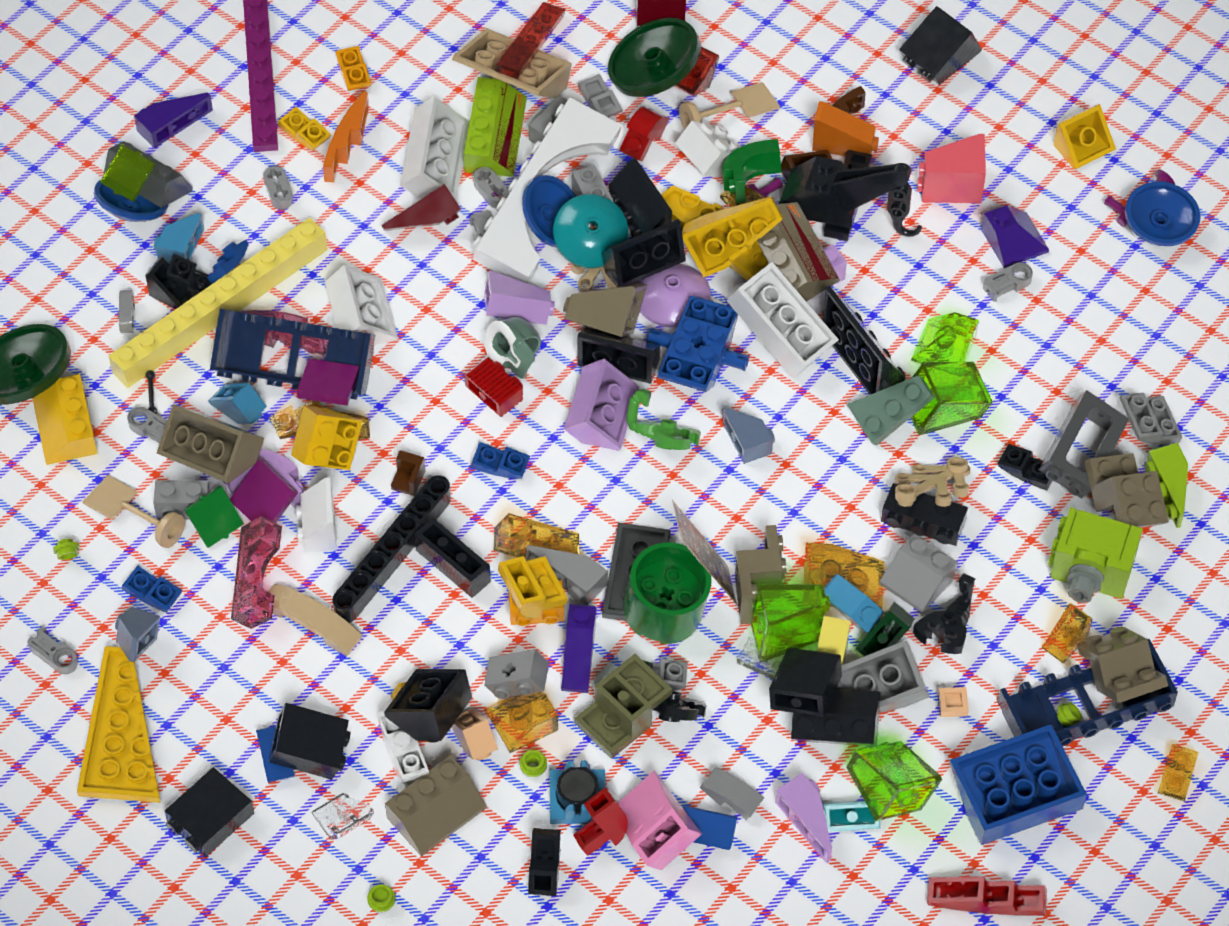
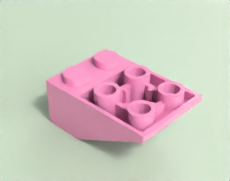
M654 770L618 802L628 820L626 834L631 845L648 867L662 871L702 834Z

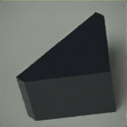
M159 257L145 274L149 296L177 309L190 300L192 296L165 277L169 263L163 257Z

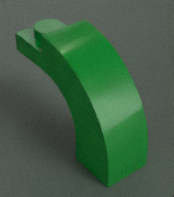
M778 139L757 141L734 150L725 159L722 166L724 191L735 194L736 203H746L745 184L747 181L759 175L781 173Z

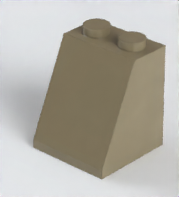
M635 284L571 294L564 303L563 312H566L564 319L620 337L634 334L647 285Z

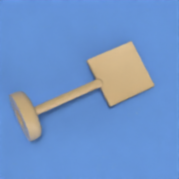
M760 82L731 91V95L736 102L700 112L694 103L684 102L680 104L679 116L682 127L685 130L691 121L702 123V118L737 107H740L747 118L780 109V105L766 85Z
M109 475L82 502L111 520L125 508L157 526L155 541L163 548H170L175 545L181 538L185 528V518L179 513L171 512L166 514L161 520H158L129 504L138 492Z

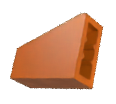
M819 101L814 121L812 151L828 150L830 154L846 156L848 150L872 155V151L877 152L879 137L875 136L876 126L826 102Z

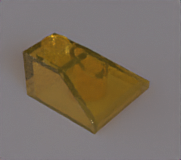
M544 692L512 696L484 708L485 713L509 753L559 730L558 714Z

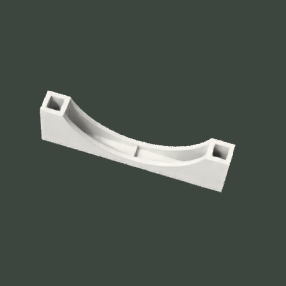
M569 97L565 105L561 103L555 113L556 120L554 123L549 122L544 130L543 135L545 138L542 142H536L531 152L533 157L530 161L525 160L520 169V173H522L520 178L513 179L508 189L510 194L507 199L502 197L496 208V211H498L495 218L491 216L484 227V230H486L483 237L478 236L472 246V249L475 250L474 261L497 273L528 284L538 269L540 256L532 246L526 231L522 206L525 187L531 180L542 176L557 164L568 159L584 155H608L619 137L622 127L620 123Z

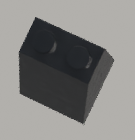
M936 6L901 46L899 51L903 56L902 62L911 69L914 67L921 71L919 74L929 83L933 80L938 85H941L978 55L982 49L972 31Z

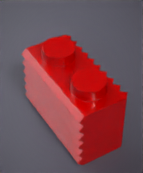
M487 357L465 374V386L499 417H503L504 414H507L508 411L523 400L522 383L516 377L511 378L498 361L493 362V360Z

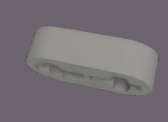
M271 166L263 173L264 185L272 206L278 210H285L293 203L292 190L283 168ZM275 176H276V178L278 179L279 183H276V184H275L273 178H271V177H275ZM282 192V195L285 199H280V197H278V193Z
M481 167L475 170L473 174L475 189L489 206L496 209L502 197L507 199L509 195L508 188L491 168Z
M133 290L119 291L120 334L134 333L135 302Z

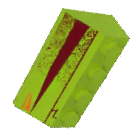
M478 77L464 150V167L467 173H474L478 168L488 167L498 176L514 177L527 97L510 84L499 79Z

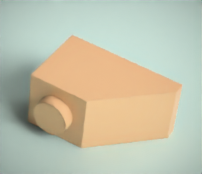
M473 708L462 711L451 727L465 754L472 760L488 758L491 756V752L498 750L488 720Z

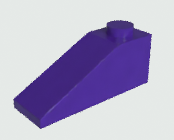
M206 92L153 103L134 115L136 130L155 149L213 111L211 95Z
M569 604L561 691L589 693L597 623L596 606Z

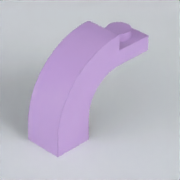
M261 449L258 459H263L298 492L291 502V505L296 510V505H301L300 494L305 491L299 481L298 468L283 455ZM251 466L248 470H246L244 473H242L240 476L234 479L231 483H226L223 481V483L226 485V487L232 494L236 491V489L245 479V477L253 468V466Z

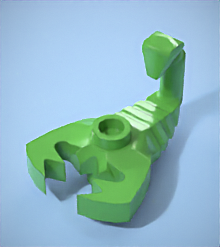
M640 389L630 397L626 417L630 430L654 439L655 446L662 449L687 450L690 449L691 443L699 445L701 436L699 430L678 426L677 422L671 419H662L661 422L637 419L639 403L648 407L651 391Z

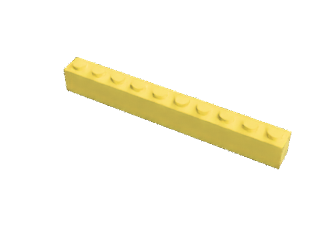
M309 217L108 355L112 373L127 389L143 379L147 371L156 370L215 329L220 308L237 312L241 311L328 250L326 232Z

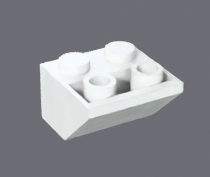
M691 121L675 142L677 147L703 175L715 178L723 175L722 166L727 156L734 150L742 147L739 143L728 137V131L719 124L716 126L710 125L705 121L702 123Z

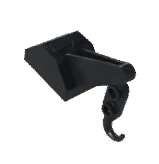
M816 156L791 169L779 204L798 202L807 220L852 229L859 206L888 192L887 210L891 215L892 224L896 232L902 236L913 237L918 235L922 229L921 225H918L915 230H908L902 225L903 220L909 214L912 188L908 183L912 169L905 163L849 169L839 160Z

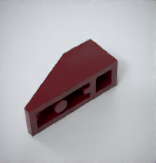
M444 184L382 224L381 227L383 231L436 226L443 222L449 225L459 218L457 213L461 211V208Z

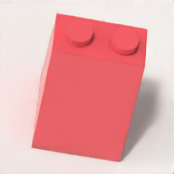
M977 134L925 152L924 162H919V177L917 178V192H921L922 202L982 203L986 177L985 134Z

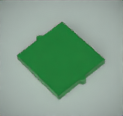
M222 486L217 487L205 496L201 495L198 501L184 509L207 548L223 538L227 539L230 533L244 525Z

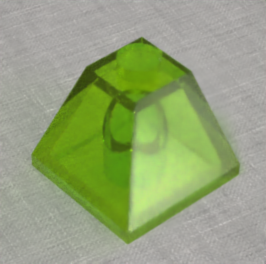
M956 312L928 319L911 357V361L960 377L976 340L979 320Z

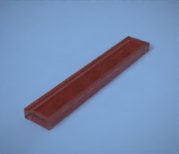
M543 2L497 62L495 71L513 78H519L563 19L566 9Z

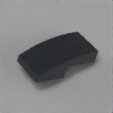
M173 254L165 277L174 285L193 297L212 285L207 278L208 274L196 270V263Z
M1008 444L998 462V467L1021 481L1046 491L1052 483L1045 474L1038 470L1043 460L1033 458V452Z

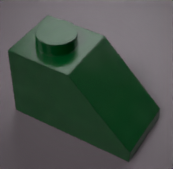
M894 601L855 649L865 657L895 645L911 628L915 618Z

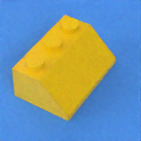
M80 374L59 378L51 387L32 399L46 465L98 454Z

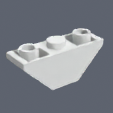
M384 711L376 713L389 758L399 779L404 783L428 774L429 770L418 742L387 719Z

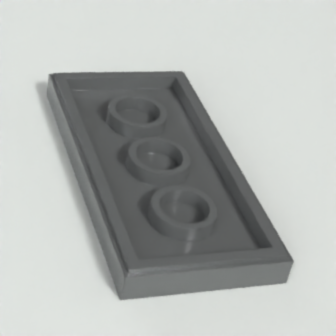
M618 523L602 618L626 621L623 601L633 562L646 548L658 543L669 542L671 530Z

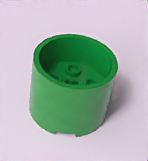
M664 542L646 548L633 562L624 596L623 611L628 625L640 637L643 635L651 640L660 641V644H674L687 639L696 631L702 620L711 589V575L685 545Z

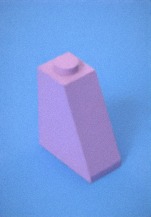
M494 271L488 272L484 291L487 316L506 319L520 317L528 322L547 325L548 316H553L555 301H551L550 291Z

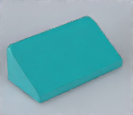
M879 800L822 803L828 832L881 829Z

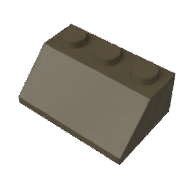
M450 755L429 770L428 774L421 776L385 803L386 817L422 857L484 811L487 805L469 774Z

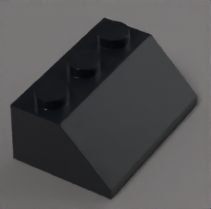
M636 158L631 159L609 183V193L614 203L625 215L631 236L634 238L672 222V210Z
M678 219L610 247L602 254L605 274L616 287L628 286L685 262L680 221Z
M585 327L577 335L578 366L583 367L605 359L628 378L652 384L660 361V345L651 341H642L630 338L629 336L620 337L598 329Z
M416 669L384 711L385 717L416 741H428L430 743L442 741L472 699L466 669Z
M836 689L824 718L793 713L791 739L797 742L877 747L881 692Z

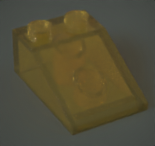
M806 542L802 605L833 607L819 593L837 573L867 595L882 609L883 587L879 585V581L884 575V561L834 544Z

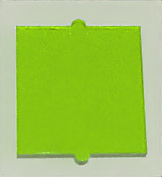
M121 144L100 183L114 190V194H121L134 202L156 164L143 157L141 152H134Z

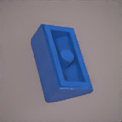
M686 805L682 806L702 833L694 843L725 850L731 849L738 817Z

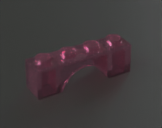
M263 516L241 527L231 620L250 629L271 620L273 616L275 595L264 590L263 578L268 563L280 549L282 526Z

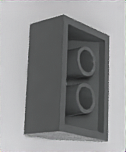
M122 141L108 149L103 174L161 208L193 190L191 184L182 174L154 159L151 155L135 148L131 143Z

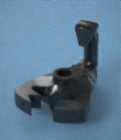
M963 573L958 581L962 594L943 610L934 611L914 624L913 634L921 643L926 645L927 639H932V634L934 633L940 641L944 642L940 652L962 654L976 578Z
M644 661L651 669H653L652 662ZM673 691L672 695L653 709V711L659 712L658 718L664 721L697 720L698 715L703 718L705 717L707 704L682 699L681 693Z

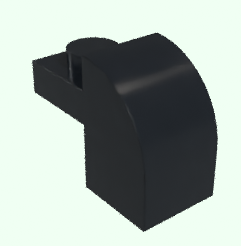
M533 828L528 894L557 895L561 857V830Z

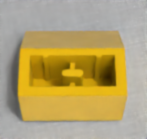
M303 405L291 456L304 465L350 470L363 421L330 409Z

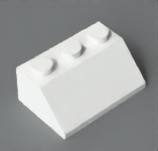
M343 265L325 281L327 295L338 329L374 334V346L394 342L398 339L382 278Z

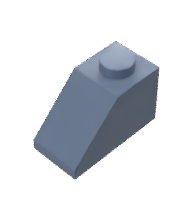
M730 408L723 409L722 424L743 464L772 454L775 436L772 429L767 428L762 419Z
M132 606L118 616L115 629L117 630L116 641L128 660L135 662L157 640L160 616Z

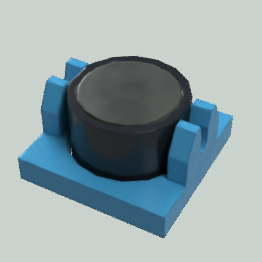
M582 760L580 767H575L574 761H569L565 764V770H550V824H588L592 821L593 818L584 806V803L606 787L605 769H590V764Z

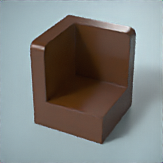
M400 450L396 458L397 471L391 483V490L415 496L426 472L425 458Z

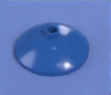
M550 175L536 177L527 184L523 193L522 206L525 220L531 231L545 244L557 248L553 238L555 217L560 208L567 201L576 197V195L566 183Z
M110 177L99 180L94 187L93 194L98 204L105 211L121 220L129 222L152 221L163 216L168 209V205L161 208Z
M1149 182L1137 187L1130 194L1125 206V217L1131 230L1144 241L1158 246H1176L1188 241L1196 233L1200 224V209L1193 196L1180 186L1168 182Z

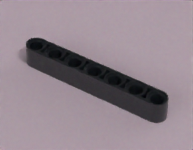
M436 475L424 484L336 591L332 600L334 612L348 623L353 622L413 550L415 547L414 534L432 518L437 520L451 502L450 482L446 477ZM376 566H380V567H381V568H379V569H373V567H376ZM343 605H350L349 607H346V608H342V607H341V606H343Z

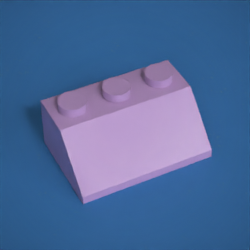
M605 359L583 366L564 430L583 444L616 451L621 450L628 427L626 417L629 400L639 390L640 386Z

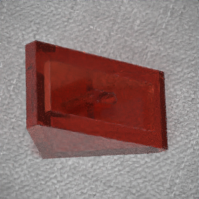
M701 46L700 56L694 68L674 87L694 97L710 88L719 61V55Z

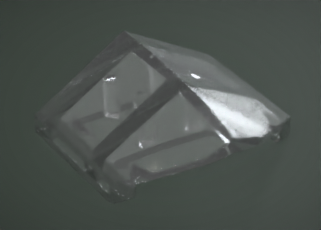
M346 793L336 796L311 811L313 817L330 840L339 839L368 822L375 812L367 803L350 798Z

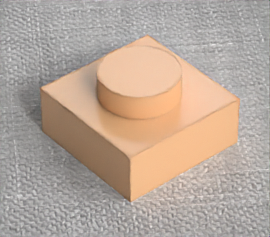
M966 687L939 688L938 697L941 717L968 716L969 707Z

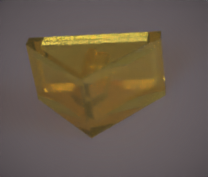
M1069 603L1042 648L1062 663H1065L1078 649L1077 644L1085 642V639L1089 636L1093 618L1072 603Z

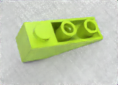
M1174 443L1150 450L1144 463L1145 472L1157 471L1167 516L1170 520H1173L1176 528H1180L1185 509L1188 462L1179 444Z

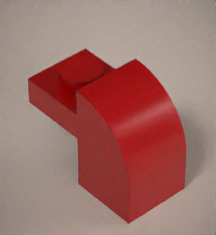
M648 107L639 108L626 126L629 130L619 151L643 162L653 139H661L670 118Z
M605 787L584 803L593 820L573 834L580 848L587 856L600 849L608 840H611L615 846L618 845L627 832L628 820L626 814L615 797Z

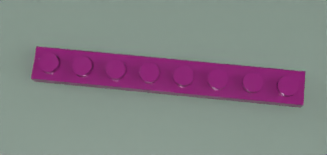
M243 0L254 152L277 151L278 137L268 1Z

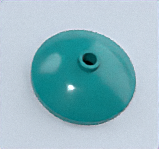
M584 194L570 199L560 208L553 224V238L558 251L570 263L587 269L604 267L602 254L610 247L628 240V224L622 210L613 201L600 195ZM593 223L597 226V229L594 231L590 230L588 225Z

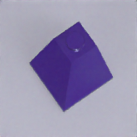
M1006 205L984 213L982 233L1003 268L1049 253V248L1027 212Z

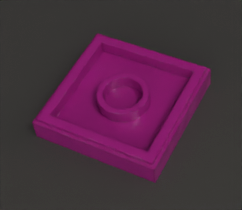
M308 359L297 389V398L348 406L359 375V366Z
M258 459L231 496L230 501L258 529L268 534L298 492L263 459Z

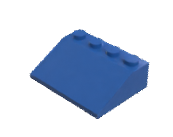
M1051 724L951 759L949 762L970 824L981 845L1082 810L1084 807L1087 793Z

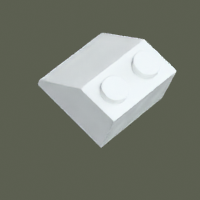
M328 477L301 493V505H296L297 521L302 520V527H297L298 542L304 543L305 553L337 550L331 480Z

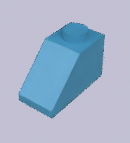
M196 213L164 227L161 235H157L154 242V249L157 252L158 259L163 257L169 264L173 254L187 260L191 259L204 231L202 214Z
M250 383L225 384L208 400L210 405L237 424L255 423L261 418V412L267 407Z
M837 573L819 593L848 621H851L856 628L866 633H869L885 614L867 595Z

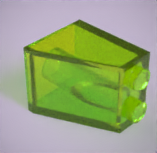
M923 362L912 376V378L918 375L921 376L935 395L931 402L911 417L918 435L980 419L993 403L974 362Z
M759 584L751 618V627L759 662H765L784 655L788 647L800 649L818 642L823 617L830 610V598L825 595L823 584Z
M902 741L894 743L884 742L868 749L867 747L859 748L852 754V758L846 766L875 821L921 811L943 780L939 773Z

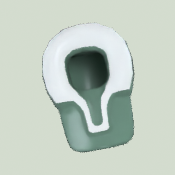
M511 317L505 320L498 319L490 323L484 335V347L487 355L493 362L498 361L504 368H510L519 378L525 379L527 371L535 361V354L541 345L539 333L531 323L520 317Z

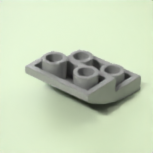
M1144 392L1120 396L1119 399L1139 441L1151 444L1180 443L1183 438L1164 396L1146 398Z

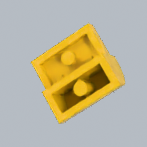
M524 556L499 562L498 572L523 617L538 618L543 610L567 603L568 597L546 556L528 561L525 560Z

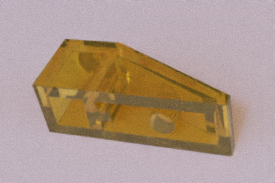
M508 513L494 527L493 551L515 557H526V547L532 545L579 554V533Z

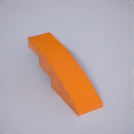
M363 91L336 128L323 164L324 182L334 183L338 163L348 164L352 145L362 146L369 111L368 92Z

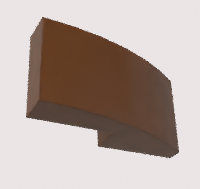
M859 86L843 95L832 106L849 114L857 113L865 106L866 92L862 86Z

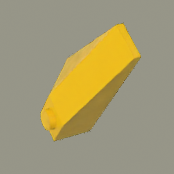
M772 196L708 213L686 222L682 230V237L702 276L705 278L729 267L739 255L745 253L755 241L768 233L783 217Z

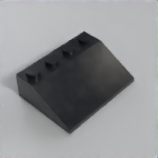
M831 286L826 287L822 321L839 339L832 347L868 394H874L905 381L904 371L893 363L887 349L879 345L874 332L865 327L860 314L854 312Z

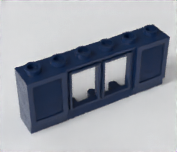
M220 308L210 370L217 371L216 376L231 379L232 374L242 375L243 381L257 383V378L267 379L266 385L282 387L283 382L291 383L292 389L297 390L302 378L295 376L302 336L328 340L325 361L359 366V375L350 398L357 400L358 395L366 396L375 335ZM267 330L293 334L286 375L260 370Z
M1149 638L1148 643L1154 668L1156 671L1166 675L1168 686L1123 701V709L1099 716L1084 688L1085 685L1095 682L1092 668L1082 671L1078 664L1070 667L1066 677L1057 679L1054 673L1046 675L1043 685L1032 688L1028 681L1024 682L1019 686L1018 693L1010 696L1006 688H1002L999 692L998 704L1014 737L1051 724L1062 746H1066L1075 739L1092 737L1099 731L1107 728H1118L1124 722L1133 719L1138 721L1148 715L1165 712L1174 707L1178 691ZM1075 690L1090 720L1064 728L1058 720L1057 713L1049 698Z

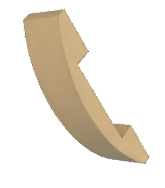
M274 584L259 603L260 607L279 618L286 616L324 638L325 645L346 657L362 639V634L337 613L315 599L292 588Z

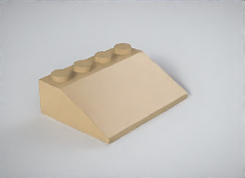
M488 28L452 57L453 61L532 94L557 98L567 89L572 63Z

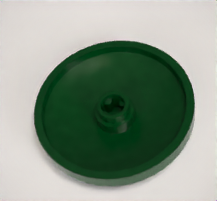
M663 18L645 23L627 34L615 47L608 62V75L618 91L631 97H647L664 92L682 81L694 68L701 52L699 36L688 22L677 18Z
M31 324L18 327L0 336V405L15 404L31 399L47 390L62 376L71 358V348L65 335L58 328L47 324Z

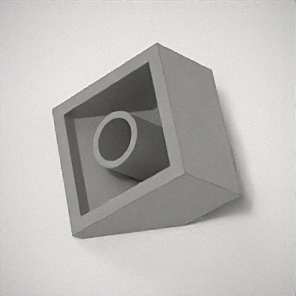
M914 533L898 550L879 581V585L923 613L953 582L958 562Z

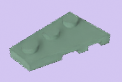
M918 375L849 403L847 406L870 442L877 446L931 402L935 395L925 380Z

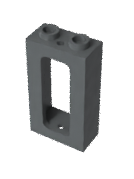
M1088 390L1074 401L1038 469L1048 479L1057 482L1066 488L1069 493L1081 499L1091 491L1087 471L1082 472L1066 460V456L1084 421L1088 418L1107 431L1094 458L1111 456L1129 421L1128 417Z

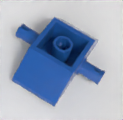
M691 295L678 327L673 334L651 327L647 341L668 348L657 378L707 392L714 387L720 370L724 365L746 371L750 356L729 350L738 318L735 310L730 306Z

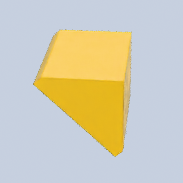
M1096 104L1057 124L1053 146L1073 169H1078L1116 150L1100 104Z

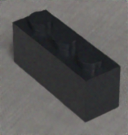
M892 483L882 508L881 522L893 528L910 531L918 536L935 539L942 544L957 546L966 522L968 507L951 502L949 506H938L935 503V496L926 493L918 495L912 506H900L895 499V489L898 484Z
M432 518L414 534L416 551L471 598L491 582L490 565L435 518Z

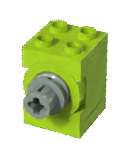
M1070 507L1067 517H1061L1057 538L1055 537L1051 548V556L1048 562V567L1052 568L1050 578L1069 583L1068 596L1079 603L1090 602L1093 593L1098 591L1102 594L1123 599L1137 555L1143 528L1133 525L1130 527V524L1079 509L1076 511L1077 509Z

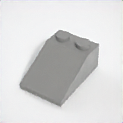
M907 640L841 666L842 677L837 689L880 691L879 714L904 708L930 697Z

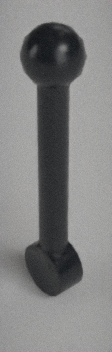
M149 370L145 374L146 379H148V410L157 414V409L154 407L153 388L155 372Z

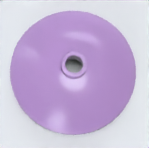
M685 264L675 265L637 282V284L647 285L640 313L650 322L663 327H678L691 295L709 301L711 299V291L706 278L699 271Z

